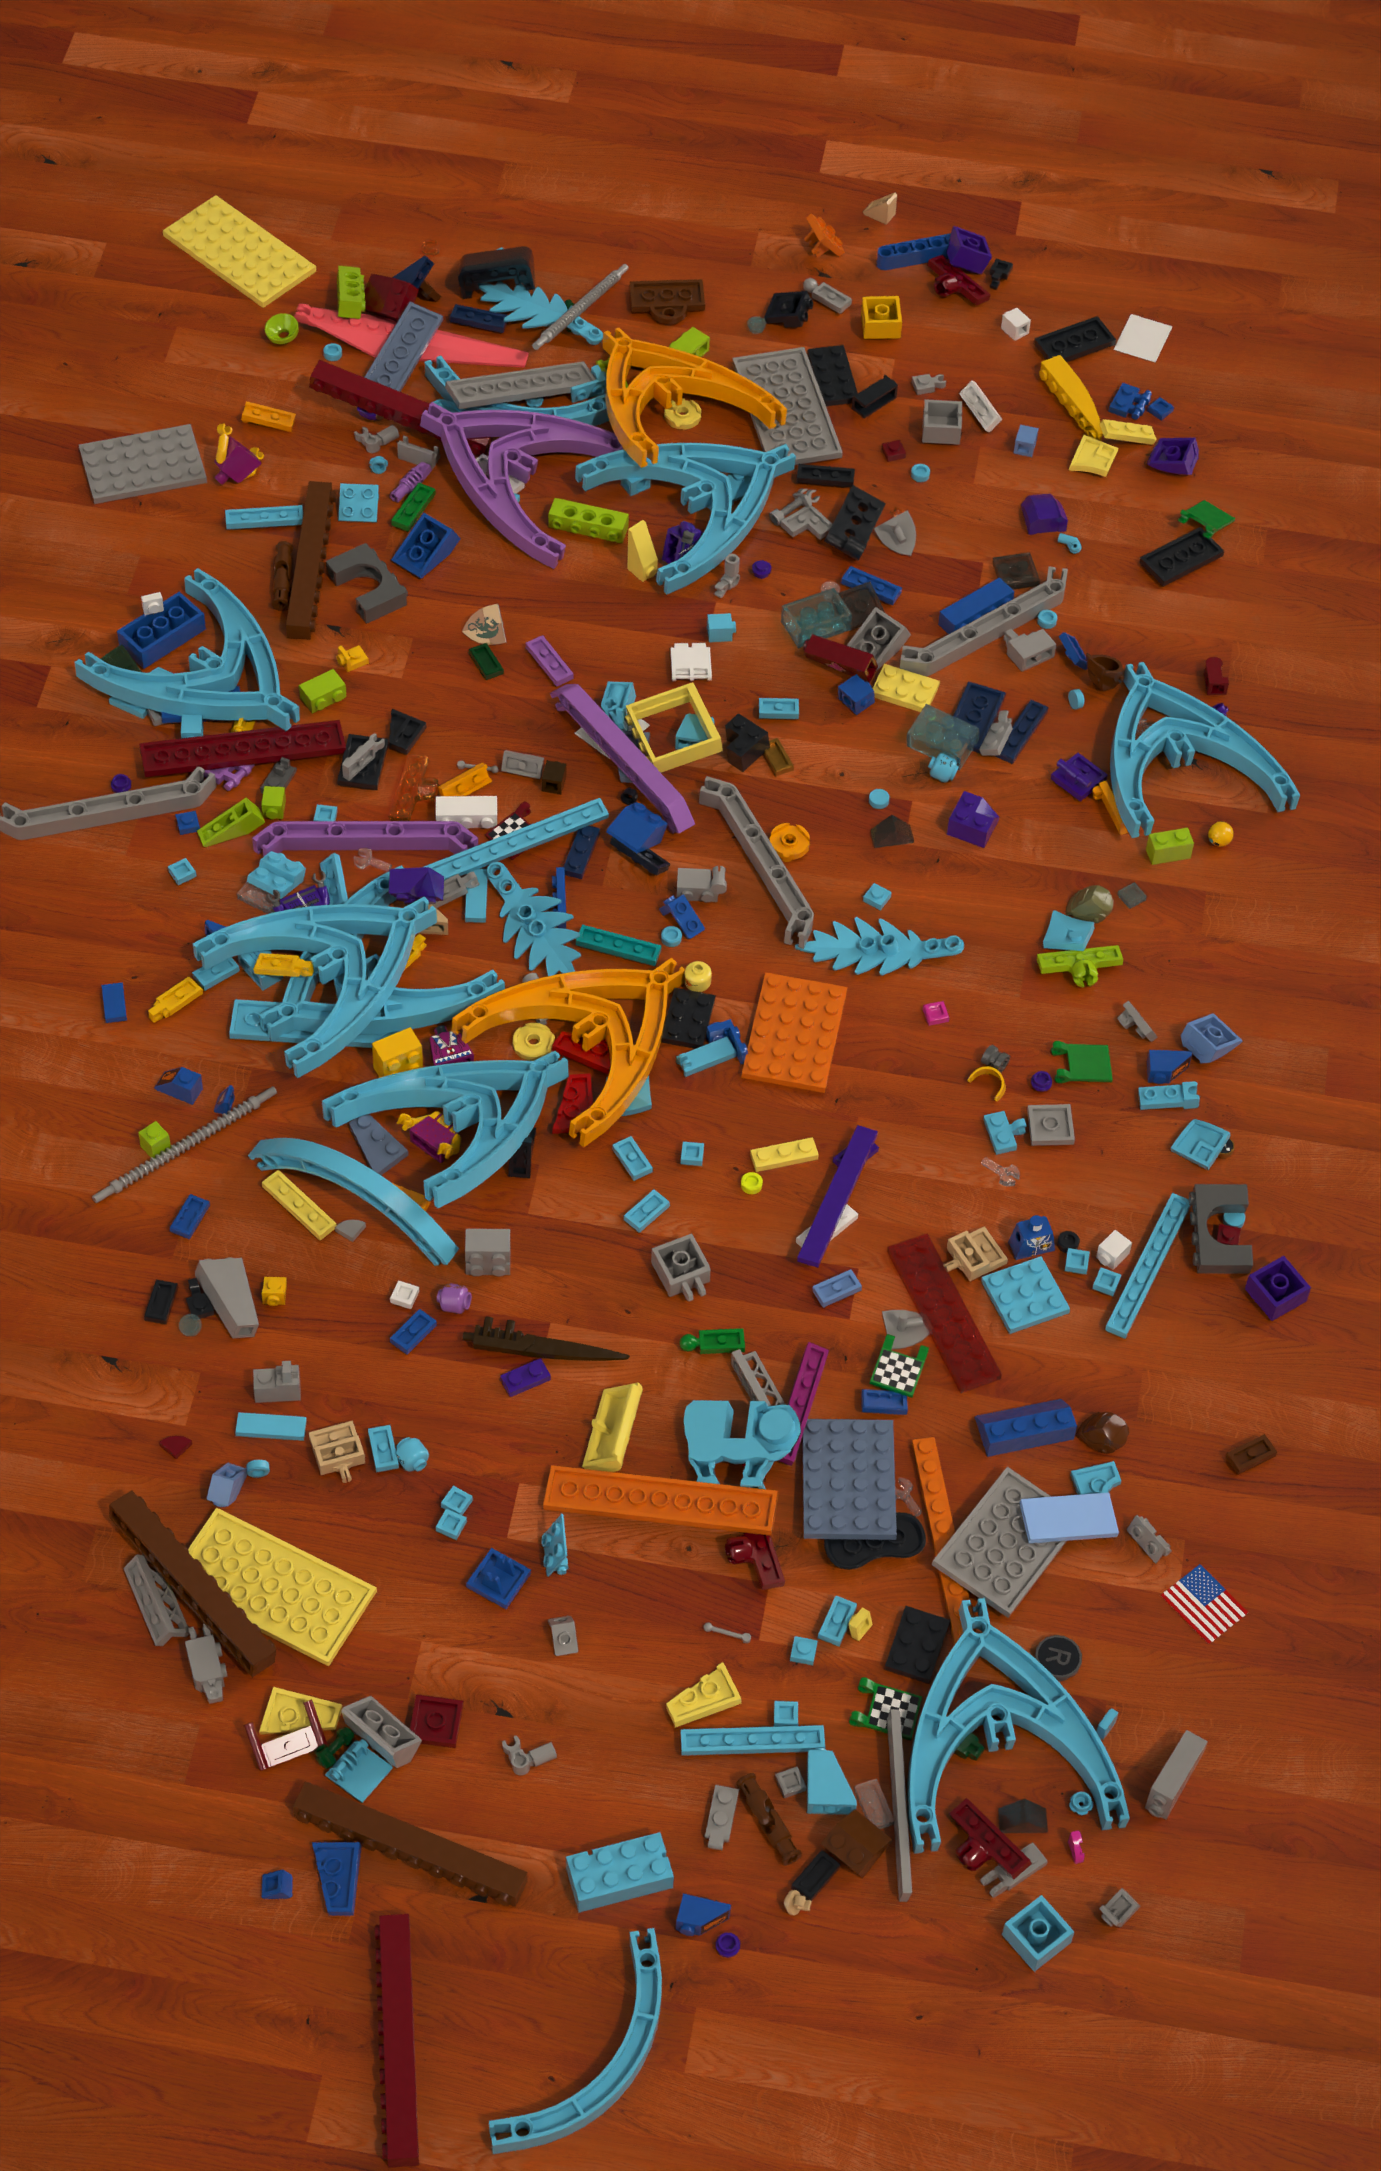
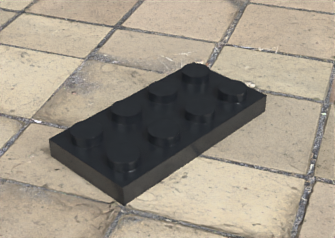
M1098 316L1034 338V345L1046 360L1061 355L1066 362L1116 344V338Z
M844 345L808 349V359L825 405L851 404L853 395L858 394Z
M1199 527L1140 557L1139 563L1164 587L1221 558L1224 555V550L1212 538L1207 539L1202 536L1205 531Z

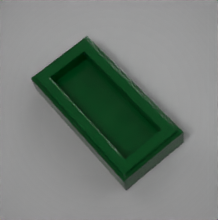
M487 643L469 649V655L485 680L504 674V669Z

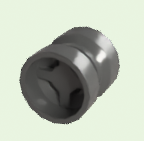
M990 1045L981 1058L983 1064L986 1066L991 1065L1000 1073L1010 1061V1055L1005 1052H999V1049L994 1045Z

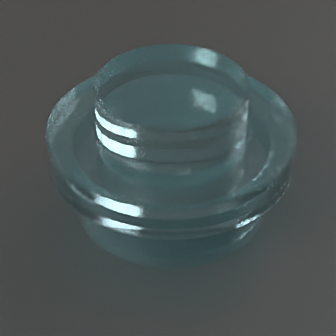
M756 316L748 320L747 326L752 333L758 334L765 329L766 322L763 318Z
M194 1314L183 1316L179 1322V1329L186 1336H195L202 1328L200 1318Z

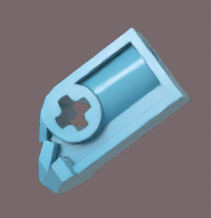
M608 681L601 702L602 710L620 730L628 731V725L625 720L627 715L626 705L634 703L636 699L633 682Z

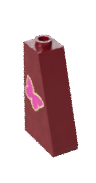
M813 634L810 639L805 641L803 646L807 658L852 677L857 674L863 681H867L869 684L878 668L873 654Z

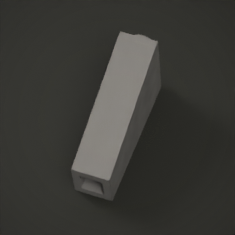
M228 1257L225 1259L199 1260L195 1270V1277L231 1337H254L259 1322L243 1259Z
M1188 1730L1185 1731L1150 1790L1145 1808L1152 1815L1164 1819L1168 1818L1202 1757L1208 1741Z

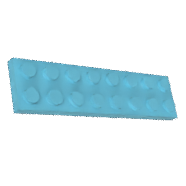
M235 999L229 1032L230 1039L271 1041L268 1031L264 1032L261 1029L259 1015L282 1002ZM293 1030L288 1034L279 1036L274 1042L300 1043L309 1038L314 1032ZM397 1032L359 1034L347 1046L372 1048L373 1042Z

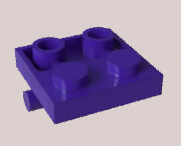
M1079 753L1075 754L1067 762L1060 759L1056 764L1059 768L1051 774V780L1080 802L1093 792L1094 787L1099 786V783L1106 781L1108 777L1105 772Z

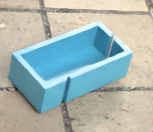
M661 1832L593 1849L592 1855H588V1852L585 1851L566 1856V1870L578 1912L673 1888L674 1875L668 1856L666 1857V1849Z

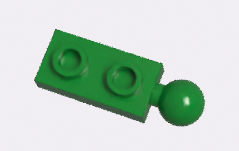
M744 1329L699 1330V1338L692 1334H685L681 1337L679 1344L687 1352L700 1347V1354L732 1353L739 1349L741 1352H745Z

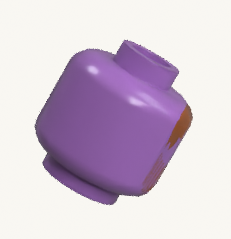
M448 1283L443 1289L438 1291L437 1302L440 1303L443 1311L461 1314L470 1307L472 1295L468 1292L466 1286Z

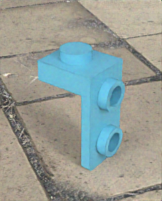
M599 365L591 367V372L596 380L571 387V401L573 403L605 394L606 373L601 371Z

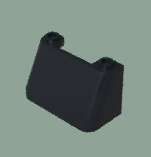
M522 246L470 253L462 256L460 260L458 281L463 299L472 298L473 290H479V283L514 279L515 285H519V283L525 285L526 291L535 290L534 256L529 247Z

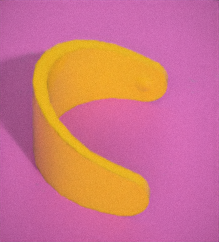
M989 1066L975 1070L968 1078L969 1083L983 1074H991L1001 1080V1089L994 1099L998 1101L1006 1091L1002 1074L997 1069Z

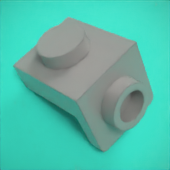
M1121 1888L1106 1905H1102L1099 1909L1103 1912L1101 1917L1111 1927L1114 1924L1122 1927L1141 1906L1124 1888Z

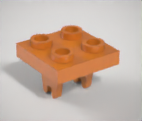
M811 213L806 219L812 230L804 240L809 245L819 241L811 252L816 257H819L828 250H831L837 256H842L845 253L842 248L843 243L834 235L836 233L834 228L830 224L826 225L821 217L817 218Z

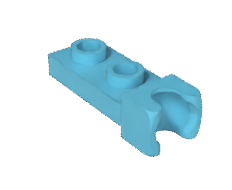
M1192 1081L1182 1082V1085L1139 1087L1140 1110L1183 1107L1184 1109L1198 1108L1200 1097L1197 1095L1198 1083Z

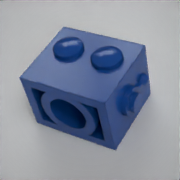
M857 674L838 686L839 700L856 715L875 703L874 690L867 681H863Z

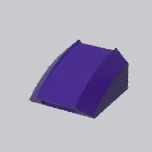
M1160 438L1152 449L1147 465L1165 472L1192 475L1195 464L1199 459V448L1196 438Z
M1052 494L1028 495L1022 502L1021 507L1029 535L1066 531L1068 523L1066 513L1061 503Z

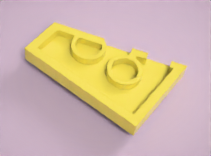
M722 1662L710 1675L706 1674L700 1678V1682L695 1686L685 1689L666 1703V1709L674 1726L678 1727L741 1704V1697Z
M273 1687L259 1733L260 1735L290 1733L305 1726H310L303 1702L310 1699L313 1701L322 1730H336L343 1706L339 1703Z

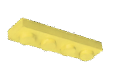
M279 1170L262 1182V1187L319 1240H322L335 1230L336 1222Z

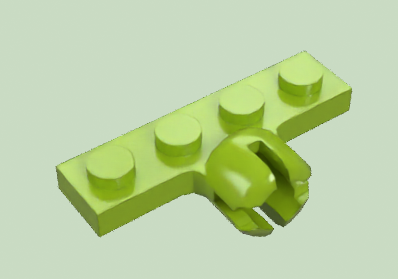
M1115 945L1088 948L1084 951L1069 950L1037 954V962L1041 974L1067 971L1072 974L1075 984L1084 988L1083 981H1086L1088 987L1097 982L1098 972L1096 968L1123 965V957L1119 946Z

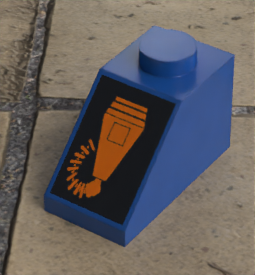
M1149 1050L1147 1058L1148 1083H1170L1189 1067L1192 1051Z
M184 1067L165 1071L156 1084L155 1090L193 1105L203 1090L201 1074Z
M683 1893L676 1920V1930L686 1936H700L728 1920L731 1905Z

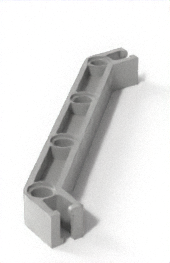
M1049 566L1046 582L925 648L903 645L900 669L922 676H930L1005 635V631L1009 629L1014 630L1038 617L1041 611L1051 610L1060 605L1064 599L1068 569L1062 568L1061 579H1052L1056 568Z
M198 766L187 780L24 811L5 802L2 805L3 817L0 816V831L15 839L26 840L196 808L202 805L216 788L215 774L210 772L208 778L204 781L203 773L205 770Z
M706 776L705 784L700 789L699 804L720 810L788 921L784 943L792 945L793 940H791V937L796 932L798 933L797 937H799L798 947L804 949L813 927V910L736 786Z

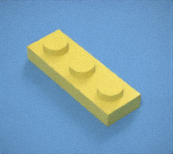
M1105 419L1100 423L1103 435L1108 439L1151 445L1157 440L1152 426Z
M813 1137L750 1151L756 1172L818 1160L819 1157Z

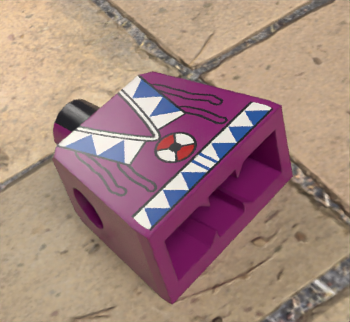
M443 1025L434 1029L435 1036L430 1037V1052L433 1066L474 1061V1054L468 1044L462 1041L461 1033L455 1035L452 1031L448 1032L446 1026Z

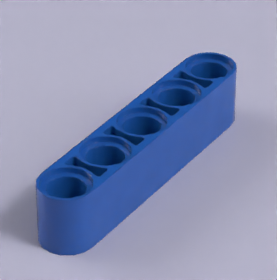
M951 233L881 246L878 248L876 265L881 270H891L928 263L929 259L939 255L949 259L947 251Z

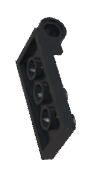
M852 485L824 541L858 561L867 546L869 537L886 503ZM858 507L864 508L865 512L860 511ZM852 519L856 520L859 523V525L854 524L852 522Z

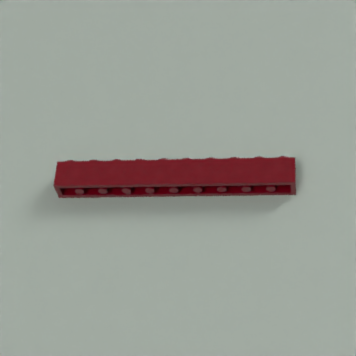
M319 360L310 376L309 388L442 441L441 437L420 426L422 413L425 410L428 411L430 403L322 360ZM493 437L467 438V442L473 454L482 455L486 454Z
M409 1914L380 1915V1924L375 1925V1940H380V1948H376V1964L381 1963V1972H376L377 1987H382V1996H377L378 2011H383V2020H378L379 2036L383 2035L384 2044H379V2060H384L385 2068L380 2069V2084H385V2093H380L381 2109H386V2118H381L382 2134H387V2143H382L383 2159H388L389 2168L419 2166Z

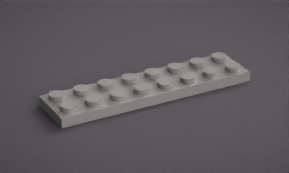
M583 361L446 381L445 388L459 409H467L470 407L571 393V387L594 381L596 378Z

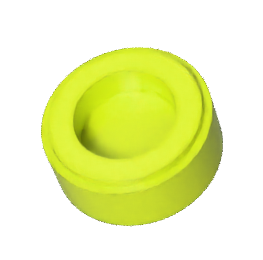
M749 1172L743 1175L741 1178V1188L745 1193L757 1194L761 1191L763 1179L759 1174Z

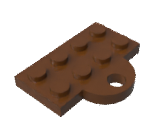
M702 279L630 281L632 313L650 312L653 319L659 323L676 324L686 317L687 311L705 310Z

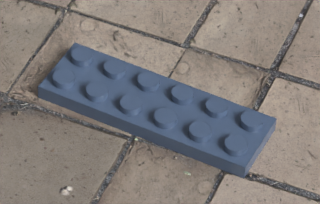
M409 302L364 378L401 392L441 325L443 316Z

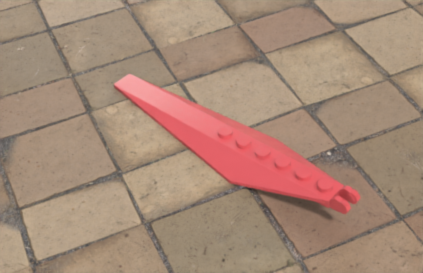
M299 304L297 306L298 312L294 315L297 322L318 327L374 358L377 357L397 324V321L368 314H361L360 319L338 317V310L311 308L307 304ZM437 330L419 361L431 360L436 362V357L442 356L446 363L525 368L529 352Z

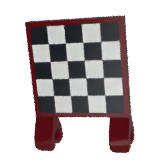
M526 801L522 802L515 812L488 831L485 837L491 841L531 825L523 818L531 813L529 809L530 804ZM521 853L510 856L509 858L511 860H514Z

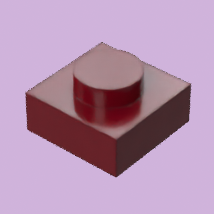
M900 440L882 443V451L888 462L906 458V452Z
M1219 1224L1216 1241L1226 1245H1238L1241 1228Z

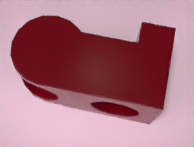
M1209 657L1206 660L1204 680L1207 695H1227L1229 680L1228 677L1222 676L1223 662L1218 657Z

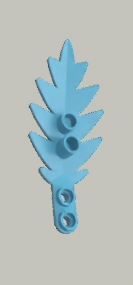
M498 281L496 285L479 283V289L486 293L481 297V301L500 302L490 309L491 312L514 311L504 318V322L532 318L522 325L523 329L550 326L568 311L564 301L558 294H554L549 304L546 294L540 287H536L531 297L529 291H526L525 286L521 283L516 285L514 291L501 281ZM579 316L567 326L574 334L581 335L592 345H597L603 340V332Z
M491 863L487 867L486 875L505 900L500 917L504 918L508 914L503 942L507 943L519 931L514 958L518 959L532 945L529 957L530 971H533L546 958L548 976L555 975L558 971L562 974L575 972L572 961L580 958L581 954L570 947L564 946V944L580 937V933L569 929L555 928L573 919L574 916L563 912H544L562 902L561 899L547 896H532L539 892L538 888L521 889L503 863ZM500 870L499 875H494V872ZM511 885V889L506 891V886Z
M858 917L854 919L861 938L846 926L833 921L838 939L814 930L813 933L816 941H808L804 949L799 948V944L795 945L797 950L814 953V962L837 957L833 970L845 968L860 960L855 970L856 975L867 972L882 962L884 963L879 973L880 975H885L908 962L909 968H914L922 959L953 956L960 954L964 949V942L958 936H949L944 939L931 938L927 941H921L913 931L908 930L909 940L896 927L880 918L879 923L884 934L882 936L872 926Z

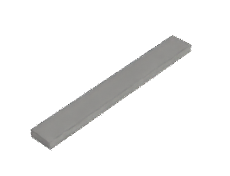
M891 1709L887 1718L898 1896L899 1902H907L912 1894L901 1717L899 1710Z

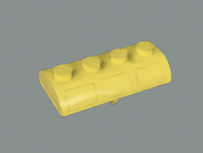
M640 1383L604 1389L596 1419H593L591 1423L593 1430L582 1465L583 1468L606 1472H616L622 1468L638 1404L643 1392V1387Z

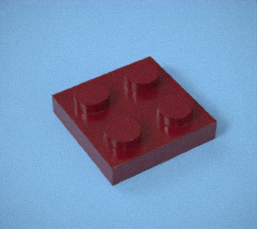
M416 1694L410 1730L422 1739L421 1744L456 1748L464 1705L463 1701Z

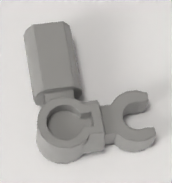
M393 425L378 432L376 435L369 433L366 427H362L363 434H359L357 431L354 432L355 439L362 442L369 453H376L380 450L381 445L384 446L399 438V432Z
M729 554L725 558V574L721 578V582L715 585L717 591L714 595L722 598L727 590L734 588L740 580V575L738 574L740 559L736 554Z
M513 1736L514 1746H508L505 1740L502 1741L503 1750L509 1755L513 1772L517 1775H525L529 1772L531 1766L534 1765L536 1767L557 1758L556 1751L551 1742L530 1750L528 1754H525L523 1749H521L519 1737Z

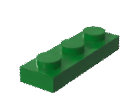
M418 483L392 518L391 525L409 532L436 495V489Z

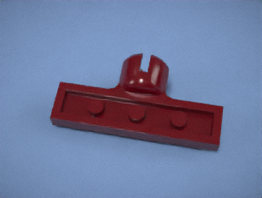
M943 255L929 259L927 266L939 275L935 278L936 282H934L933 286L935 292L940 297H948L959 292L976 306L989 301L991 294L959 268L951 265L950 261Z
M744 1533L741 1536L727 1538L725 1552L726 1556H731L727 1558L729 1563L734 1565L747 1562L752 1563L762 1590L784 1586L785 1579L770 1535Z
M968 1798L949 1813L951 1819L969 1835L968 1839L955 1852L963 1865H968L967 1869L970 1871H976L986 1861L993 1860L1014 1880L1032 1864L1030 1859Z

